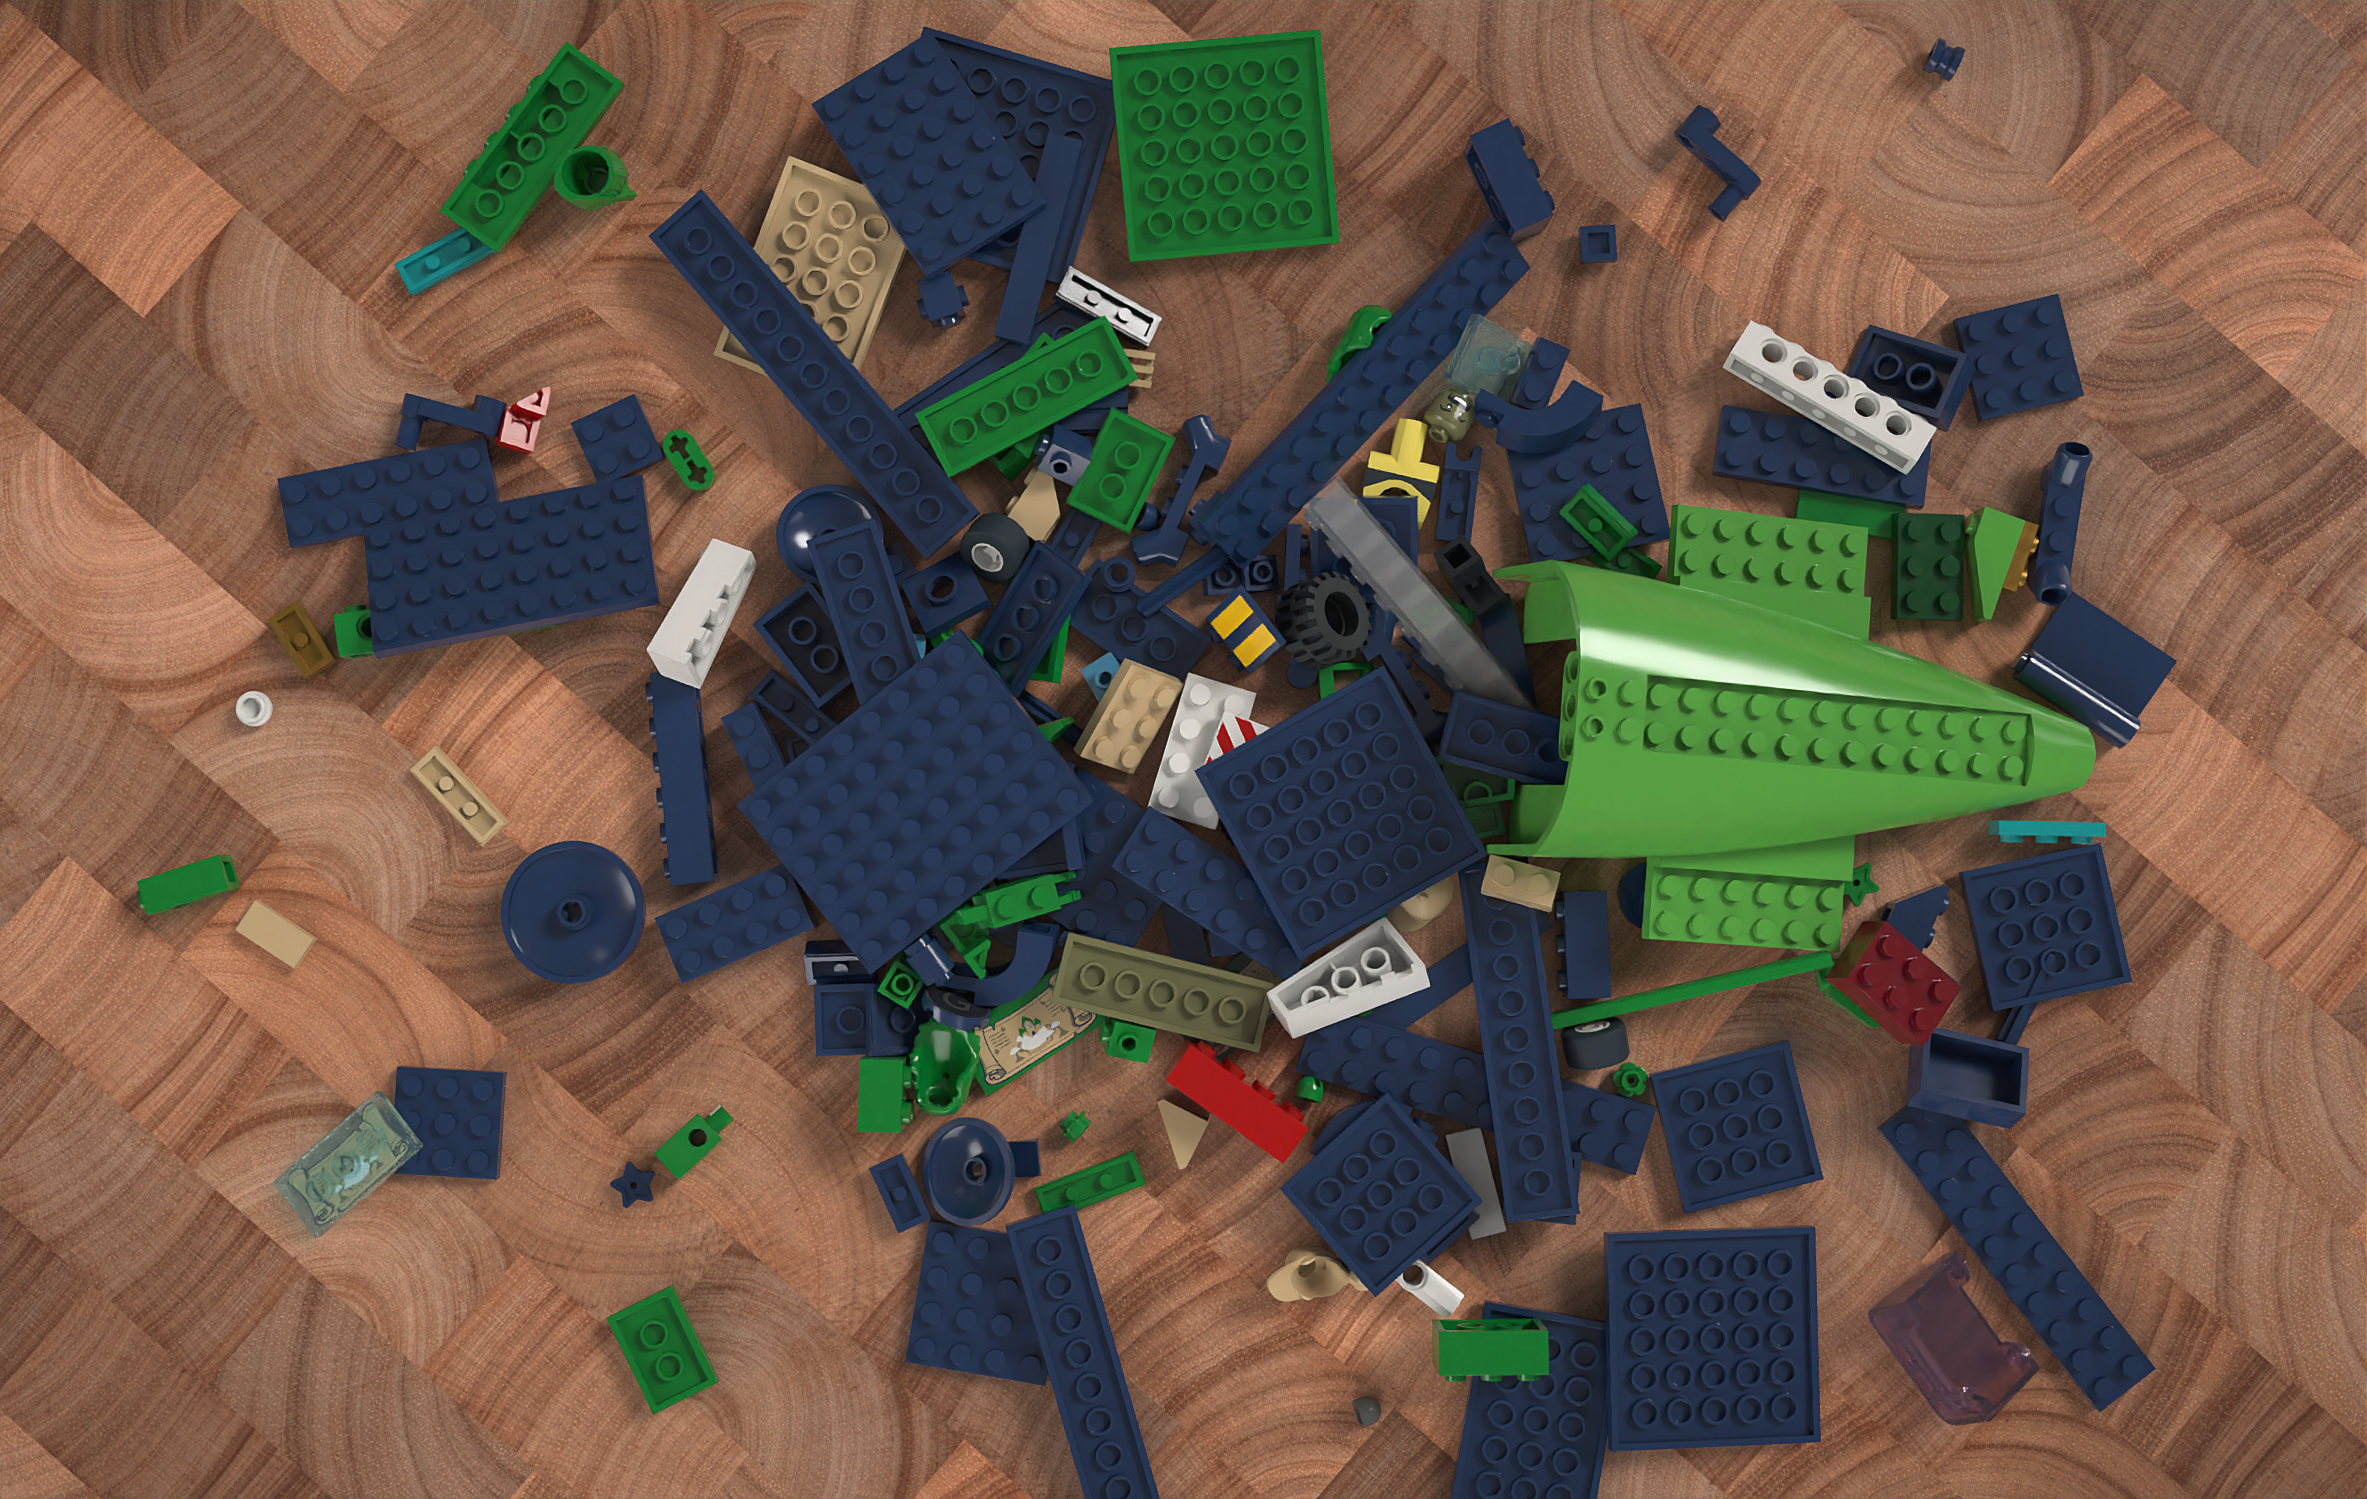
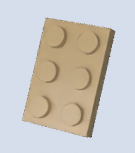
M1125 658L1073 750L1080 757L1134 774L1182 690L1184 683L1174 676Z

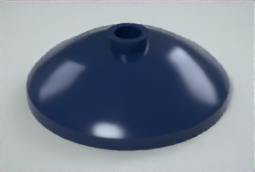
M835 484L814 486L797 494L783 509L776 530L778 551L786 567L796 577L804 582L809 580L812 585L821 587L806 540L875 519L883 541L882 521L874 505L858 491Z
M963 1117L947 1122L935 1132L926 1147L922 1165L924 1188L932 1206L942 1217L952 1223L972 1226L992 1220L1008 1203L1015 1182V1162L1006 1138L994 1125L980 1118ZM981 1165L983 1167V1175L980 1171Z

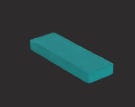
M460 227L394 265L408 291L415 297L495 253V251Z

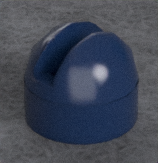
M1145 502L1133 527L1146 532L1157 529L1159 523L1156 520H1160L1162 517L1160 516L1159 509Z

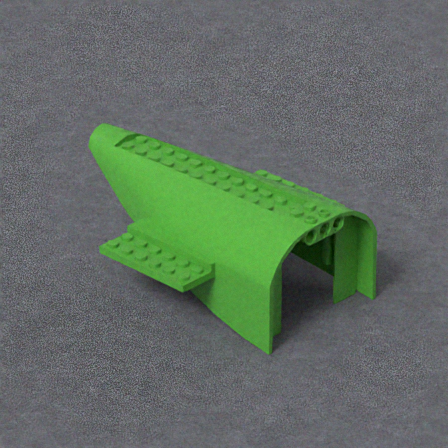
M1678 504L1673 505L1671 508L1666 582L1639 575L1557 560H1546L1495 569L1492 572V578L1530 583V586L1526 587L1523 644L1576 639L1577 651H1572L1568 654L1563 674L1559 755L1563 761H1569L1565 784L1515 785L1514 799L1511 800L1508 832V842L1511 844L1483 845L1487 854L1612 859L1647 857L1642 938L1840 952L1844 882H1852L1856 834L1951 819L2074 791L2086 784L2093 771L2096 759L2095 742L2087 726L2049 708L1958 671L1869 641L1871 597L1864 596L1868 528Z

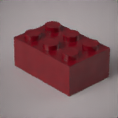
M1887 921L1862 922L1825 977L1899 1043L1925 1045L1962 989L1960 985Z

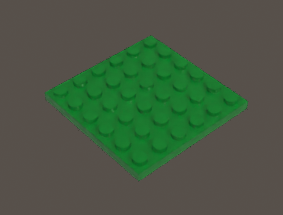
M1320 29L1109 48L1129 263L1335 245L1340 243Z

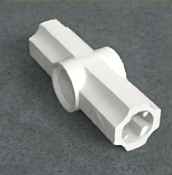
M1419 1258L1412 1265H1417L1421 1268L1420 1277L1416 1281L1409 1282L1403 1279L1402 1273L1396 1281L1403 1289L1414 1294L1446 1320L1459 1306L1464 1294Z

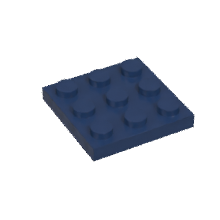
M2058 294L1956 318L1952 321L1960 352L1967 353L1976 368L1969 383V389L1978 422L2084 396Z
M1312 495L1310 497L1311 577L1324 572H1337L1340 577L1344 575L1349 578L1351 585L1355 583L1359 588V594L1364 596L1367 603L1417 604L1418 496Z
M398 1066L393 1126L400 1133L411 1138L413 1146L408 1155L390 1171V1174L499 1179L507 1072Z

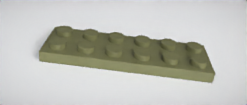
M1067 932L1050 1002L1259 1053L1270 1009V1002L1266 993L1275 988L1276 983Z

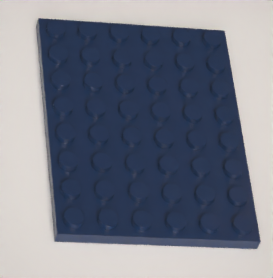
M959 629L737 804V806L871 974L1087 808L1095 799L962 629Z

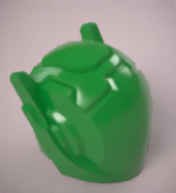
M584 145L568 150L559 161L555 171V190L568 203L582 210L595 211L616 202L633 201L637 196L635 191L629 189L627 182L629 174L624 163L615 154V151L608 149L606 145Z

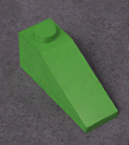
M1986 506L1976 510L1975 513H1970L1964 525V533H1967L1964 549L1973 619L1978 623L1991 621L2025 524V520Z

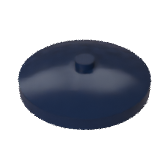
M584 841L553 843L529 855L511 875L501 904L503 932L516 958L536 975L553 982L567 984L594 981L618 969L636 949L641 939L646 919L644 893L632 868L613 851L595 843Z

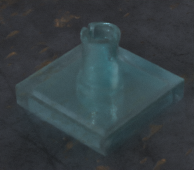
M1471 314L1443 378L1474 396H1477L1480 390L1484 389L1507 402L1532 345L1484 316Z

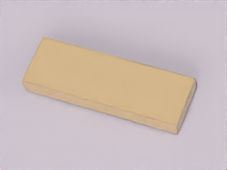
M434 746L410 769L411 773L482 847L490 843L511 823L439 746Z

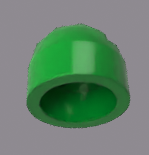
M1304 1076L1298 1081L1293 1096L1304 1101L1321 1104L1323 1097L1321 1080L1312 1076Z

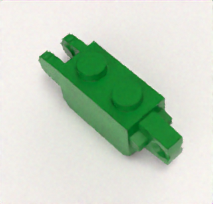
M1064 870L1054 874H1037L975 893L976 896L972 897V906L955 911L958 925L978 922L980 929H995L1061 909L1060 905L1081 899L1080 890H1070L1058 895L1055 883L1067 882L1075 878V871Z

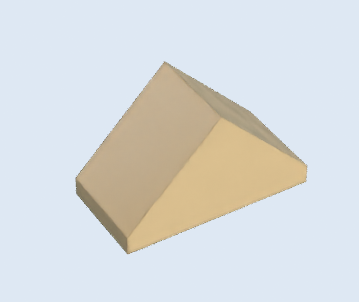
M1163 1096L1157 1098V1103L1179 1170L1187 1167L1209 1123V1119Z

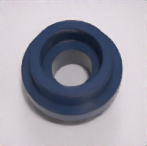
M1124 557L1108 559L1100 571L1103 585L1112 592L1128 590L1133 585L1136 577L1133 564ZM1119 568L1125 572L1123 580L1115 581L1112 579L1111 573L1114 569Z

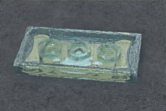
M377 1091L273 1183L314 1238L321 1237L423 1147V1144L384 1093Z

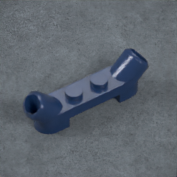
M1201 414L1184 421L1181 427L1192 460L1189 467L1183 464L1177 475L1175 484L1180 487L1175 499L1168 496L1160 514V516L1166 518L1162 527L1133 537L1130 541V547L1137 565L1141 567H1146L1159 561L1173 568L1177 567L1190 537V534L1178 528L1203 472L1207 469L1218 474L1229 451L1232 440L1217 434L1211 417Z
M2078 442L2061 443L2055 452L2053 460L2044 467L2041 477L2040 491H2043V498L2037 530L2039 542L2033 558L2028 561L2026 583L2029 590L2035 594L2036 600L2047 606L2062 605L2072 595L2070 575L2086 473L2093 459L2091 450L2086 445Z
M1372 603L1367 606V610H1370L1371 615L1369 623L1372 624V630L1368 633L1370 640L1368 645L1364 646L1365 650L1360 655L1365 662H1369L1377 656L1379 657L1415 716L1412 718L1428 747L1431 748L1441 741L1448 713L1434 710L1430 707L1427 700L1431 696L1421 680L1417 682L1413 680L1408 672L1412 668L1408 658L1402 650L1396 652L1391 645L1398 615L1395 608Z

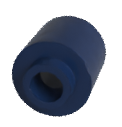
M926 932L903 949L908 956L906 961L926 986L934 983L936 987H939L954 975L951 969L955 963L934 937L930 938Z

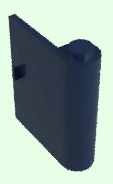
M2072 591L2070 599L2057 607L2028 651H2022L2015 658L2011 669L2014 670L2013 679L2079 723L2087 726L2091 731L2118 749H2121L2136 734L2141 723L2138 719L2139 715L2177 660Z

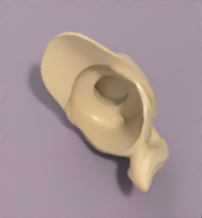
M1452 875L1388 910V918L1392 926L1402 932H1411L1424 927L1445 910L1452 899Z
M1303 1246L1293 1249L1287 1255L1284 1267L1275 1271L1267 1279V1288L1271 1295L1284 1302L1333 1296L1348 1283L1352 1284L1356 1290L1368 1291L1367 1287L1340 1257L1319 1246Z

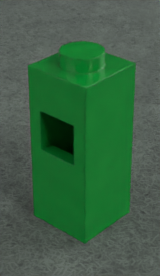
M216 855L136 881L139 888L136 894L140 907L146 910L147 915H160L241 888L231 855Z

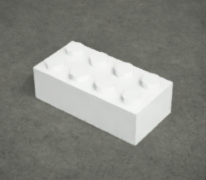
M1188 673L1148 806H1151L1163 815L1209 829H1216L1219 816L1194 770L1203 766L1224 710L1249 719L1257 693Z

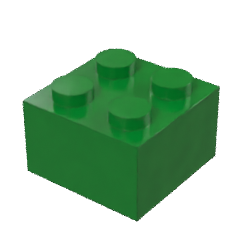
M865 1055L860 1058L857 1132L901 1133L914 1120L915 1100L909 1099V1088L913 1085L912 1066H909L910 1060L908 1055Z

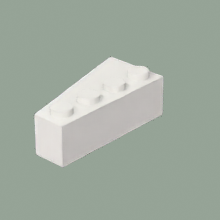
M714 538L708 547L702 550L698 564L646 649L661 675L698 689L701 688L758 566L751 551Z
M1384 916L1266 994L1274 1015L1292 1039L1430 987L1424 963Z

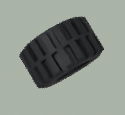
M1324 572L1290 586L1282 594V602H1279L1277 607L1280 616H1277V624L1281 627L1279 633L1286 640V649L1288 652L1294 653V659L1299 663L1304 662L1305 667L1324 669L1354 658L1365 650L1364 646L1368 645L1370 640L1368 633L1372 630V624L1369 623V618L1371 617L1370 610H1367L1365 605L1367 602L1364 596L1359 594V588L1355 583L1351 585L1349 578L1344 575L1340 577L1337 572Z

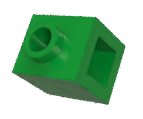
M1109 1017L1108 1022L1103 1021L1101 1024L1099 1042H1102L1107 1056L1147 1064L1157 1030L1154 1027Z

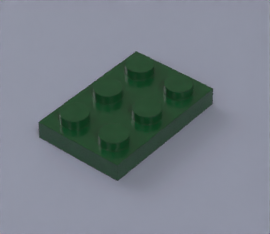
M1893 513L1891 619L1963 620L1964 515Z

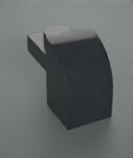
M1463 534L1433 553L1442 575L1462 604L1465 603L1480 622L1509 602L1507 595L1487 572L1482 557Z

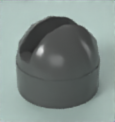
M1366 1396L1352 1401L1354 1413L1362 1428L1370 1426L1379 1420L1381 1406L1377 1400Z

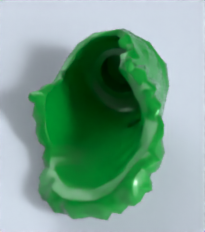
M1365 305L1353 313L1340 340L1329 355L1326 366L1328 373L1325 379L1327 384L1360 349L1371 346L1375 333L1394 315L1393 313L1379 305Z
M933 1017L928 1023L919 1025V1033L914 1039V1048L908 1056L910 1060L909 1066H912L914 1096L922 1112L936 1116H947L958 1112L967 1102L969 1090L977 1071L976 1065L979 1061L981 1048L979 1045L980 1037L975 1035L974 1028L972 1031L950 1028L937 1022Z

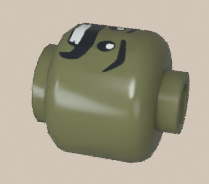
M1457 389L1439 392L1424 414L1423 420L1428 425L1430 437L1440 443L1462 440L1475 420L1476 411L1473 406V400L1466 393Z

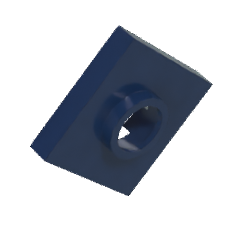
M960 550L900 582L929 639L992 606L972 567L965 564ZM947 581L954 582V588L948 596L944 598L932 597L931 594L934 588L938 591L940 588L949 585Z

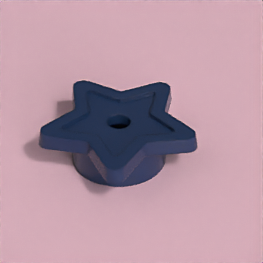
M631 1161L626 1163L623 1176L610 1183L612 1188L622 1193L623 1207L628 1208L637 1199L648 1202L654 1200L650 1190V1183L655 1176V1172L638 1170ZM636 1182L637 1188H632L631 1183Z

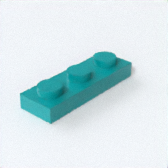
M1997 820L1989 821L1988 835H2000V842H2022V836H2036L2035 843H2058V836L2071 837V844H2093V837H2106V823Z

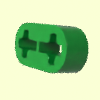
M682 429L670 431L663 440V449L673 467L691 490L696 492L709 490L716 481V473L699 444L687 431ZM676 438L682 441L688 440L689 443L685 445V449L690 457L685 459L678 451L672 452V449L675 447L674 440ZM695 463L702 471L707 469L708 472L704 474V479L706 480L704 483L700 484L698 481L691 482L694 472L690 468V464Z

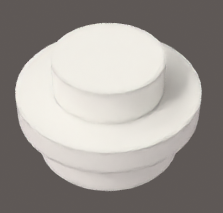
M250 691L243 694L236 704L237 717L248 726H261L265 724L273 712V705L269 697L258 691Z

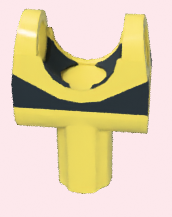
M1399 418L1390 455L1370 451L1362 483L1361 496H1381L1387 492H1398L1404 496H1418V530H1420L1434 496L1440 467L1421 462L1428 425L1416 420Z

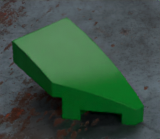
M965 901L941 919L938 925L981 980L985 977L988 949L990 950L991 940L988 937L989 930L987 928L980 929L978 922L958 925L955 911L969 907L970 905Z

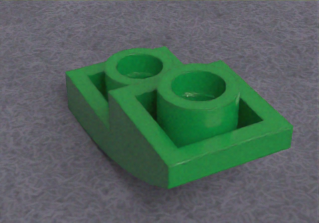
M901 950L896 954L876 991L907 1010L924 982L906 961L908 956Z

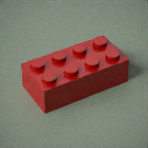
M1198 1038L1193 1043L1187 1039L1164 1070L1165 1081L1284 1164L1308 1130L1303 1121L1305 1116L1302 1114V1111L1287 1100H1284L1282 1104L1274 1100L1276 1095L1273 1093V1090L1256 1079L1253 1084L1245 1079L1247 1074L1244 1073V1070L1228 1058L1224 1063L1215 1058L1217 1055L1215 1049Z

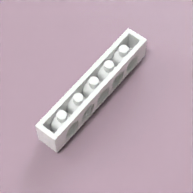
M1752 320L1722 367L1905 475L1916 464L1937 429L1929 424L1924 417L1908 412L1898 406L1893 399L1877 394L1867 388L1859 379L1846 376L1836 370L1828 361L1815 358L1805 352L1804 348L1800 345L1784 340L1776 335L1771 328L1757 324ZM1763 356L1771 357L1775 363L1768 362ZM1793 373L1802 375L1806 381L1797 379ZM1824 391L1833 393L1837 399L1828 397ZM1855 409L1864 411L1867 417L1859 415ZM1887 427L1895 429L1898 435L1890 433Z

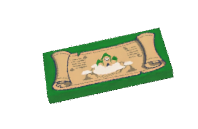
M1058 968L1042 977L1025 995L992 1009L989 1023L984 1029L979 1030L978 1026L973 1027L975 1035L980 1037L979 1045L981 1047L975 1078L987 1096H990L1095 1029L1103 1021L1108 1020L1105 1015L1050 1002Z

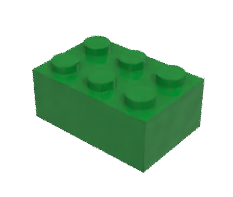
M1539 1318L1432 1319V1363L1438 1375L1445 1376V1380L1450 1382L1466 1381L1467 1376H1481L1483 1381H1502L1503 1375H1517V1379L1521 1381H1537L1540 1379L1539 1375H1549L1548 1330Z

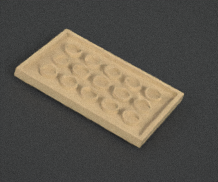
M788 156L754 249L860 372L907 249L863 184ZM724 325L713 355L768 376Z

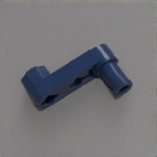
M1697 105L1674 131V135L1688 151L1727 184L1715 201L1708 206L1709 212L1716 219L1724 222L1742 200H1748L1761 185V179L1747 164L1713 136L1721 127L1720 121L1711 110Z
M405 393L399 412L402 415V419L393 445L410 451H416L423 422L428 420L497 438L502 415L507 404L490 397L476 395L472 410H467Z

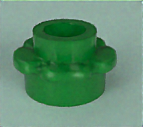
M1627 1062L1614 1072L1613 1084L1617 1086L1618 1093L1624 1097L1639 1096L1646 1090L1647 1085L1645 1082L1648 1079V1075L1643 1067H1637L1634 1063ZM1629 1077L1634 1079V1082L1631 1084L1627 1081Z
M1072 1111L1059 1127L1064 1130L1061 1134L1062 1139L1066 1137L1071 1143H1074L1087 1130L1092 1122L1085 1117V1111H1082L1079 1115Z

